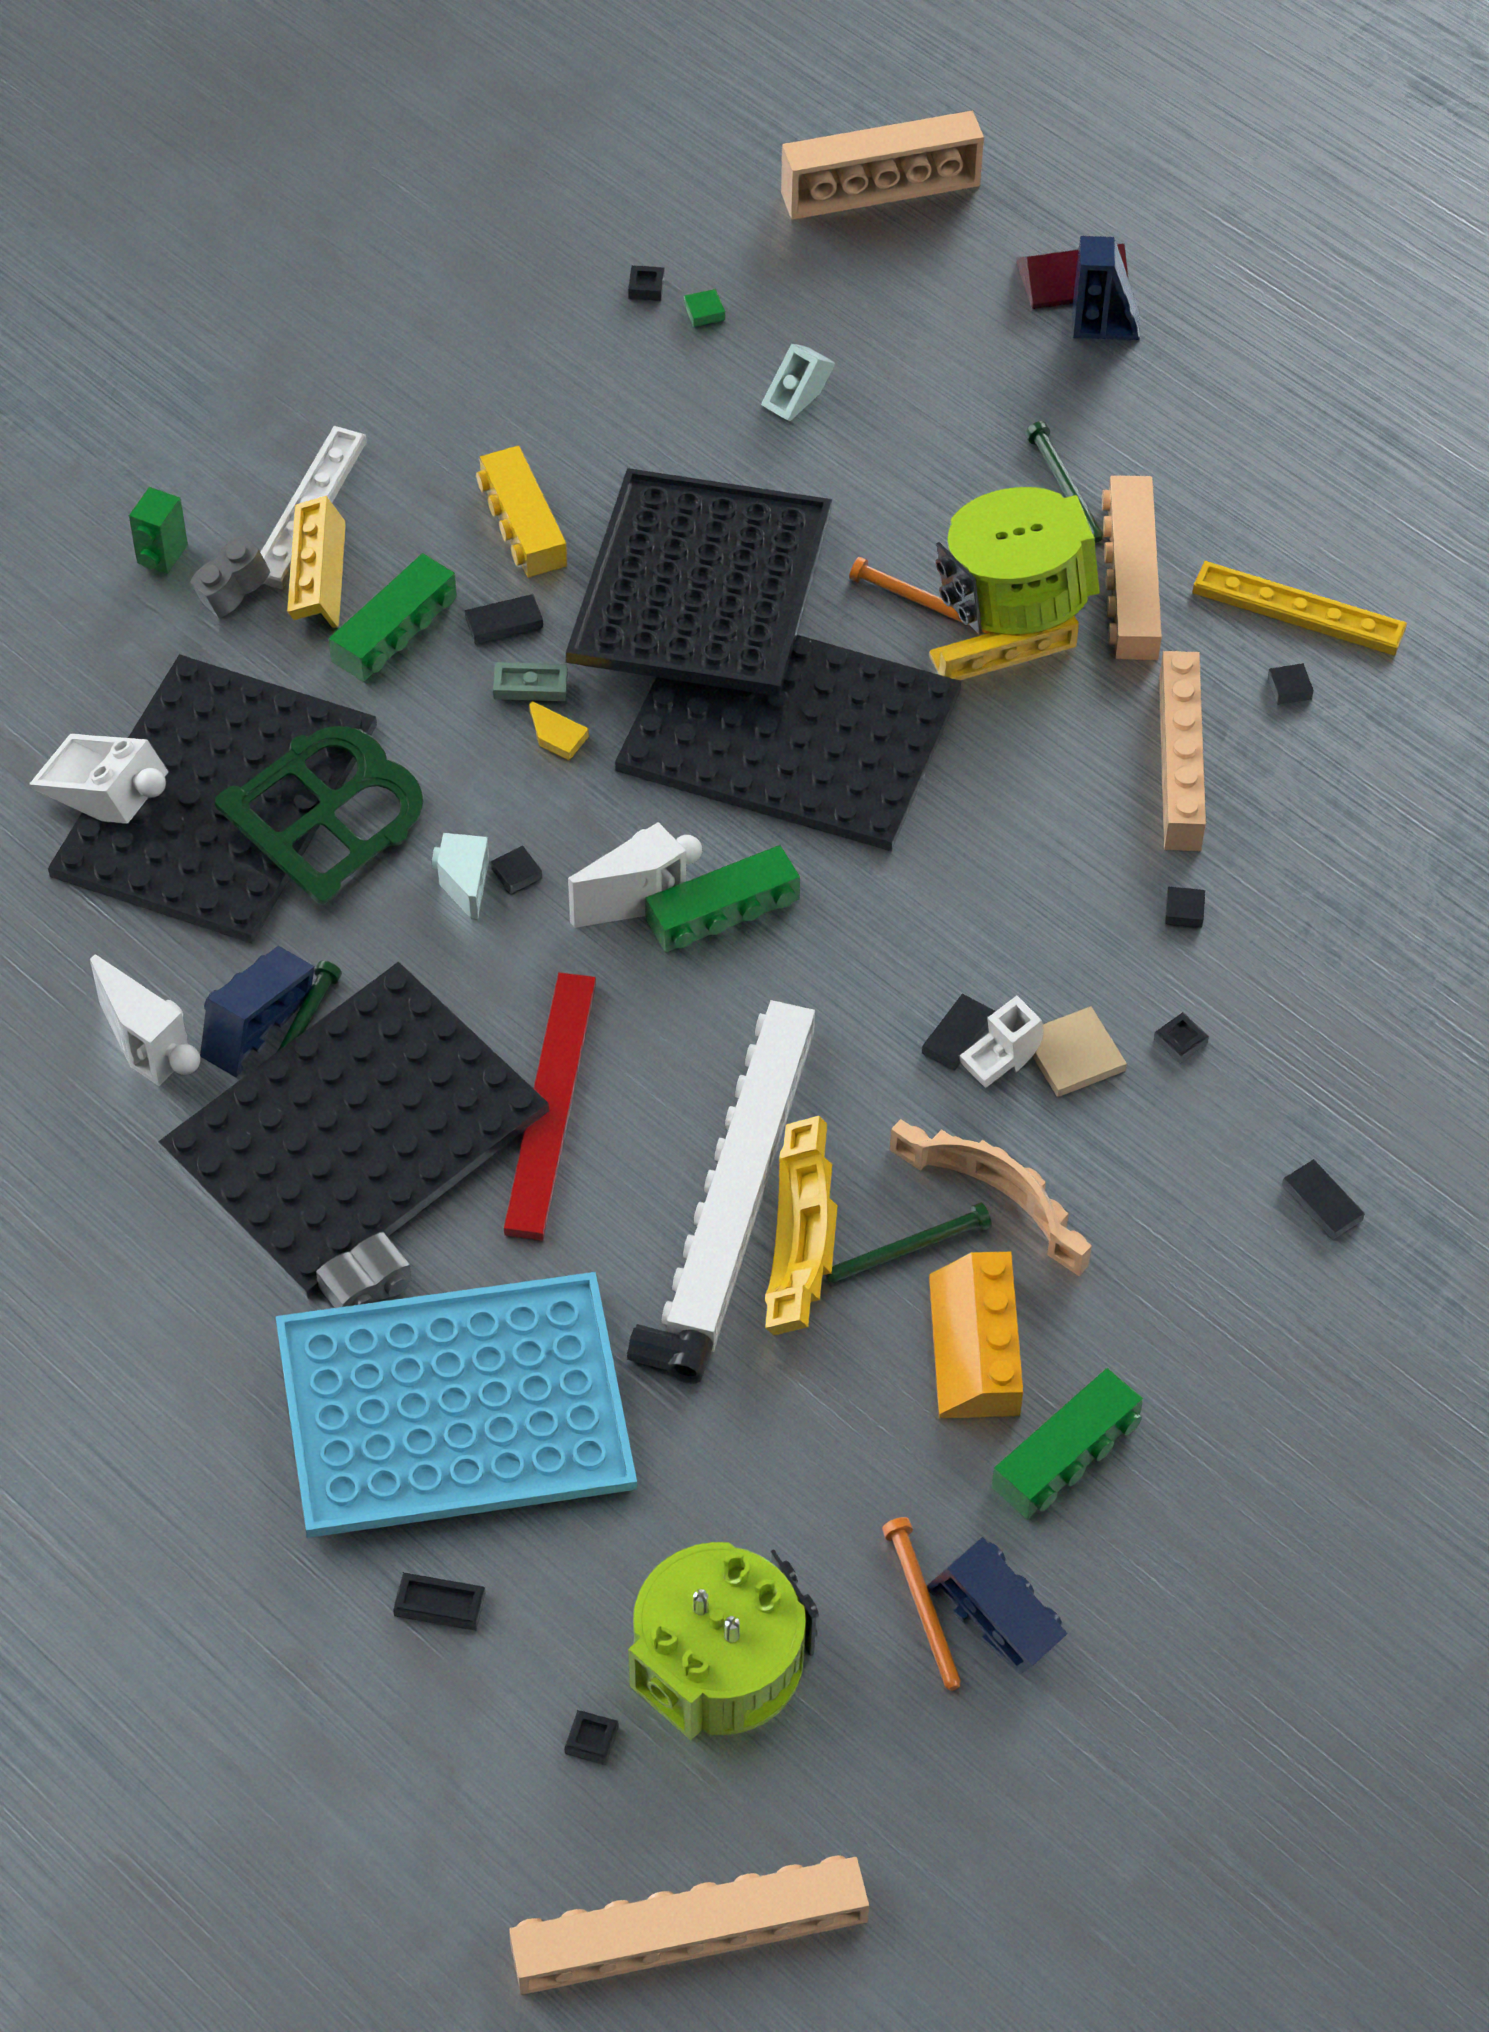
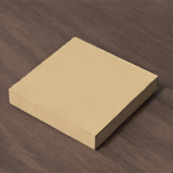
M1092 1006L1043 1024V1038L1033 1055L1034 1060L1057 1098L1125 1072L1127 1067L1126 1061Z

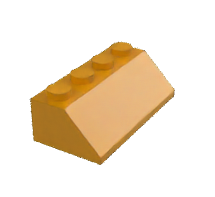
M1011 1251L971 1252L929 1274L939 1418L1020 1416L1023 1399V1381Z

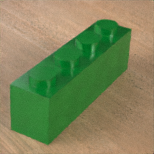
M422 553L328 638L331 662L363 682L373 673L379 672L386 661L397 651L403 650L416 633L421 629L427 628L432 619L441 610L452 605L457 597L455 573Z
M778 845L645 897L646 921L665 953L676 948H684L693 941L708 935H716L741 922L755 920L761 914L777 908L788 907L794 901L800 899V875L781 845Z
M1106 1368L994 1467L991 1488L1026 1519L1037 1510L1045 1511L1055 1501L1057 1492L1066 1484L1069 1486L1074 1485L1083 1476L1089 1463L1094 1459L1097 1461L1102 1460L1111 1451L1114 1441L1122 1434L1127 1436L1138 1427L1142 1420L1140 1413L1143 1398L1110 1369Z

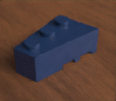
M1080 236L1072 308L1073 338L1140 340L1139 309L1114 237Z
M278 945L266 955H261L253 965L242 973L235 974L231 981L222 988L212 991L204 1004L206 1012L200 1057L237 1078L244 1070L241 1065L242 1060L252 1049L259 1053L266 1045V1041L262 1038L274 1025L282 1028L303 1004L312 987L315 966Z
M984 1537L968 1548L927 1585L928 1591L933 1596L940 1591L957 1606L953 1610V1614L963 1622L969 1617L985 1633L982 1636V1640L1020 1675L1036 1664L1068 1634L1062 1627V1620L1058 1614L1051 1608L1042 1605L1035 1597L1034 1589L1029 1581L1019 1574L1016 1575L1006 1564V1558L1001 1549L991 1542L988 1543Z

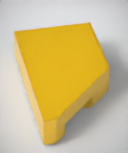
M533 701L530 703V715L534 723L539 746L570 761L588 739L589 728Z

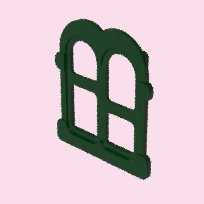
M346 726L327 727L316 731L309 737L305 735L295 737L290 743L289 752L241 788L239 786H230L216 796L214 803L215 807L318 904H325L339 893L342 881L388 845H401L407 838L408 830L418 820L423 806L421 787L411 772L402 765L387 760L385 751L373 737L361 730ZM326 747L345 749L353 755L357 762L358 769L356 775L337 790L330 789L305 765L307 759ZM293 775L320 800V803L286 830L276 832L249 807V804L285 776ZM377 786L388 789L398 798L401 807L400 813L370 839L361 840L335 816L334 812L362 790ZM317 825H323L350 851L348 856L325 873L316 871L292 847L295 841Z

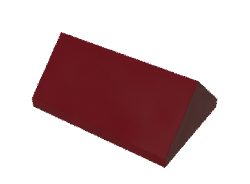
M1125 243L1117 244L1128 276ZM1079 249L1017 258V265L1032 309L1073 304Z

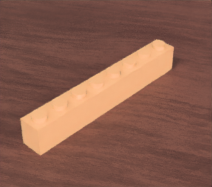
M831 1856L822 1860L817 1865L802 1867L798 1864L788 1865L779 1869L774 1874L764 1876L756 1873L745 1874L736 1878L734 1882L716 1885L713 1882L701 1883L687 1892L673 1894L670 1891H662L649 1896L648 1900L633 1903L627 1900H618L607 1904L604 1909L590 1912L583 1909H575L565 1912L561 1915V1918L546 1921L539 1918H531L520 1922L517 1927L509 1928L520 1995L868 1923L869 1903L857 1856L851 1858Z

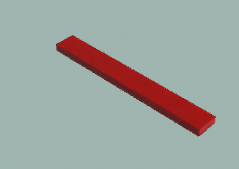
M558 972L534 1084V1090L549 1103V1112L524 1131L504 1224V1236L544 1240L596 988V977Z

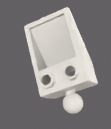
M70 734L29 785L33 790L98 820L128 824L148 797H157L164 791L166 786L165 776L168 770L146 739Z
M659 822L648 829L638 831L632 839L568 878L570 923L574 928L645 916V897L686 882V864L695 863L702 854L700 841L692 835H682L675 839Z
M96 954L91 957L90 961L99 1003L130 1067L158 1086L174 1071L181 1075L195 1072L200 1065V1054L194 1046L187 1043L188 1037L185 1032L183 1012L179 1006L171 1000L164 1001Z

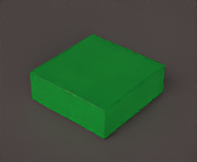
M716 289L684 295V306L693 327L725 320V310Z

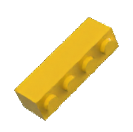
M520 446L479 456L480 471L476 472L478 486L481 492L487 491L488 493L487 499L491 514L498 516L500 519L499 527L502 537L505 541L510 540L512 544L511 553L516 566L522 565L527 578L567 567L566 541Z

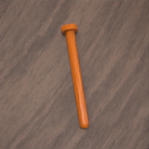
M860 556L853 563L849 574L850 580L859 583L861 579H864L963 623L957 611L952 606H946L942 598L869 567L868 560ZM982 629V632H984V633H986V634H987V633H991L990 631H986V630H983V629Z
M906 1517L890 1520L882 1527L885 1539L894 1543L944 1686L949 1691L957 1690L960 1687L961 1680L909 1538L913 1531L911 1522Z

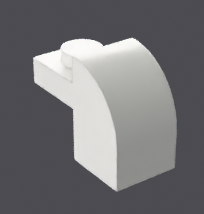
M1017 995L987 1018L989 1033L960 1055L961 1064L985 1088L1011 1068L1015 1072L1019 1071L1031 1059L1042 1041V1020Z

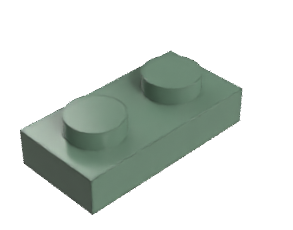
M495 662L494 699L566 701L567 664Z

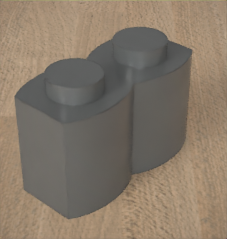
M241 535L229 541L221 549L217 559L211 560L200 567L190 583L203 605L218 618H221L237 608L245 594L259 588L268 578L270 569L259 549Z
M384 1232L365 1239L350 1252L336 1256L316 1271L318 1287L334 1308L374 1303L389 1296H397L407 1288L411 1281L410 1264Z

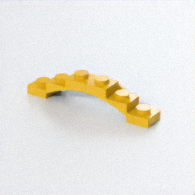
M820 1116L786 1124L784 1146L780 1151L779 1194L775 1248L769 1286L765 1294V1302L767 1304L765 1328L772 1335L808 1327L810 1303L820 1300L822 1275L832 1273L838 1205L830 1199L833 1164L824 1157L827 1123Z

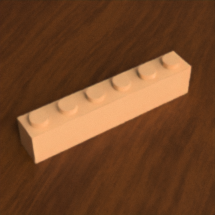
M1110 475L1109 490L1102 491V511H1108V516H1104L1103 537L1110 538V542H1105L1104 562L1111 564V569H1106V590H1112V596L1107 598V617H1113L1114 623H1109L1108 644L1115 645V659L1158 660L1162 634L1152 476Z
M1163 651L1159 676L1164 850L1201 851L1206 826L1200 656L1199 652Z

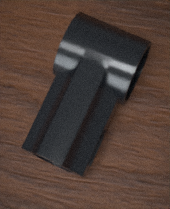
M637 1324L630 1336L627 1360L665 1369L678 1381L696 1384L703 1377L714 1344L707 1335L695 1330H683L678 1335Z

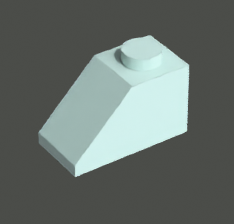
M791 344L761 405L787 421H791L821 393L836 363L809 347Z
M443 833L441 846L434 847L432 869L438 870L439 885L470 918L478 919L489 864L488 837Z

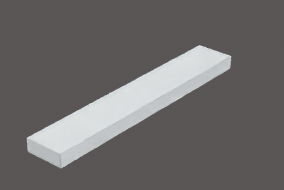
M333 426L260 552L270 569V574L263 584L283 590L290 578L295 505L326 495L331 502L334 501L366 445L365 434Z

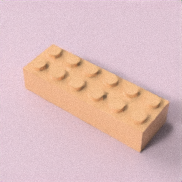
M972 110L782 144L781 194L790 218L794 220L977 187L981 183L984 136Z

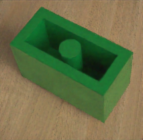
M149 487L129 514L136 561L147 569H155L168 574L188 546L181 498Z

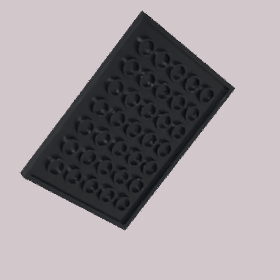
M627 468L566 650V663L780 697L830 517L832 499Z
M797 635L780 697L656 677L615 760V771L892 852L959 696L962 681Z
M179 654L128 738L148 740L168 770L165 776L166 786L164 791L157 797H148L128 824L101 821L82 812L48 867L49 876L253 944L290 877L215 807L216 796L230 786H239L241 788L289 752L290 743L295 737L299 735L309 737L318 730L332 726L355 728L371 736L377 726L376 716ZM326 747L305 761L306 767L332 790H337L343 786L356 763L353 755L345 749L338 747ZM287 775L249 804V807L274 831L282 832L316 807L320 800L295 776ZM320 825L312 828L292 844L293 849L299 855L303 856Z
M398 961L159 1140L158 1143L160 1150L309 1299L320 1290L316 1271L321 1266L338 1255L350 1252L359 1243L375 1234L384 1232L387 1237L517 1137L527 1127L549 1112V1103Z

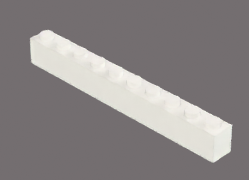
M770 1000L766 1014H759L755 1029V1036L759 1037L756 1045H749L745 1059V1066L749 1068L746 1076H739L736 1085L735 1097L739 1099L736 1107L730 1106L727 1112L725 1129H728L726 1139L719 1138L716 1146L714 1159L718 1161L716 1170H709L706 1177L704 1192L708 1193L705 1203L699 1202L695 1211L694 1225H697L695 1235L688 1234L685 1241L683 1258H687L684 1269L678 1267L674 1275L672 1291H676L673 1302L666 1301L663 1309L661 1324L667 1325V1332L678 1335L683 1330L701 1332L713 1341L714 1345L711 1352H714L814 1035L815 1010Z

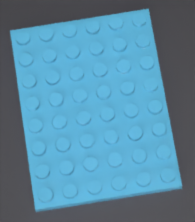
M596 1272L275 1316L307 1538L637 1490V1478Z

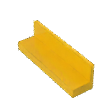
M327 495L295 505L287 612L293 620L321 613L334 629L339 627L346 523Z
M1074 615L1055 627L1035 633L1000 634L991 632L931 649L929 656L939 675L963 680L1077 646L1079 623Z

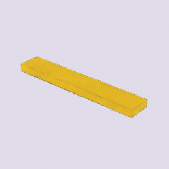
M1204 561L1193 585V594L1394 656L1398 651L1407 627V622L1208 561Z

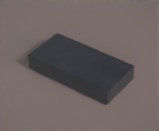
M533 594L465 610V619L475 644L544 628L543 618Z
M962 993L923 1044L922 1054L955 1071L961 1063L960 1055L977 1042L988 1027L987 1018L995 1010Z
M1314 1159L1284 1177L1282 1186L1333 1240L1363 1221L1365 1213Z
M403 1572L393 1612L396 1617L476 1631L486 1591L484 1586Z

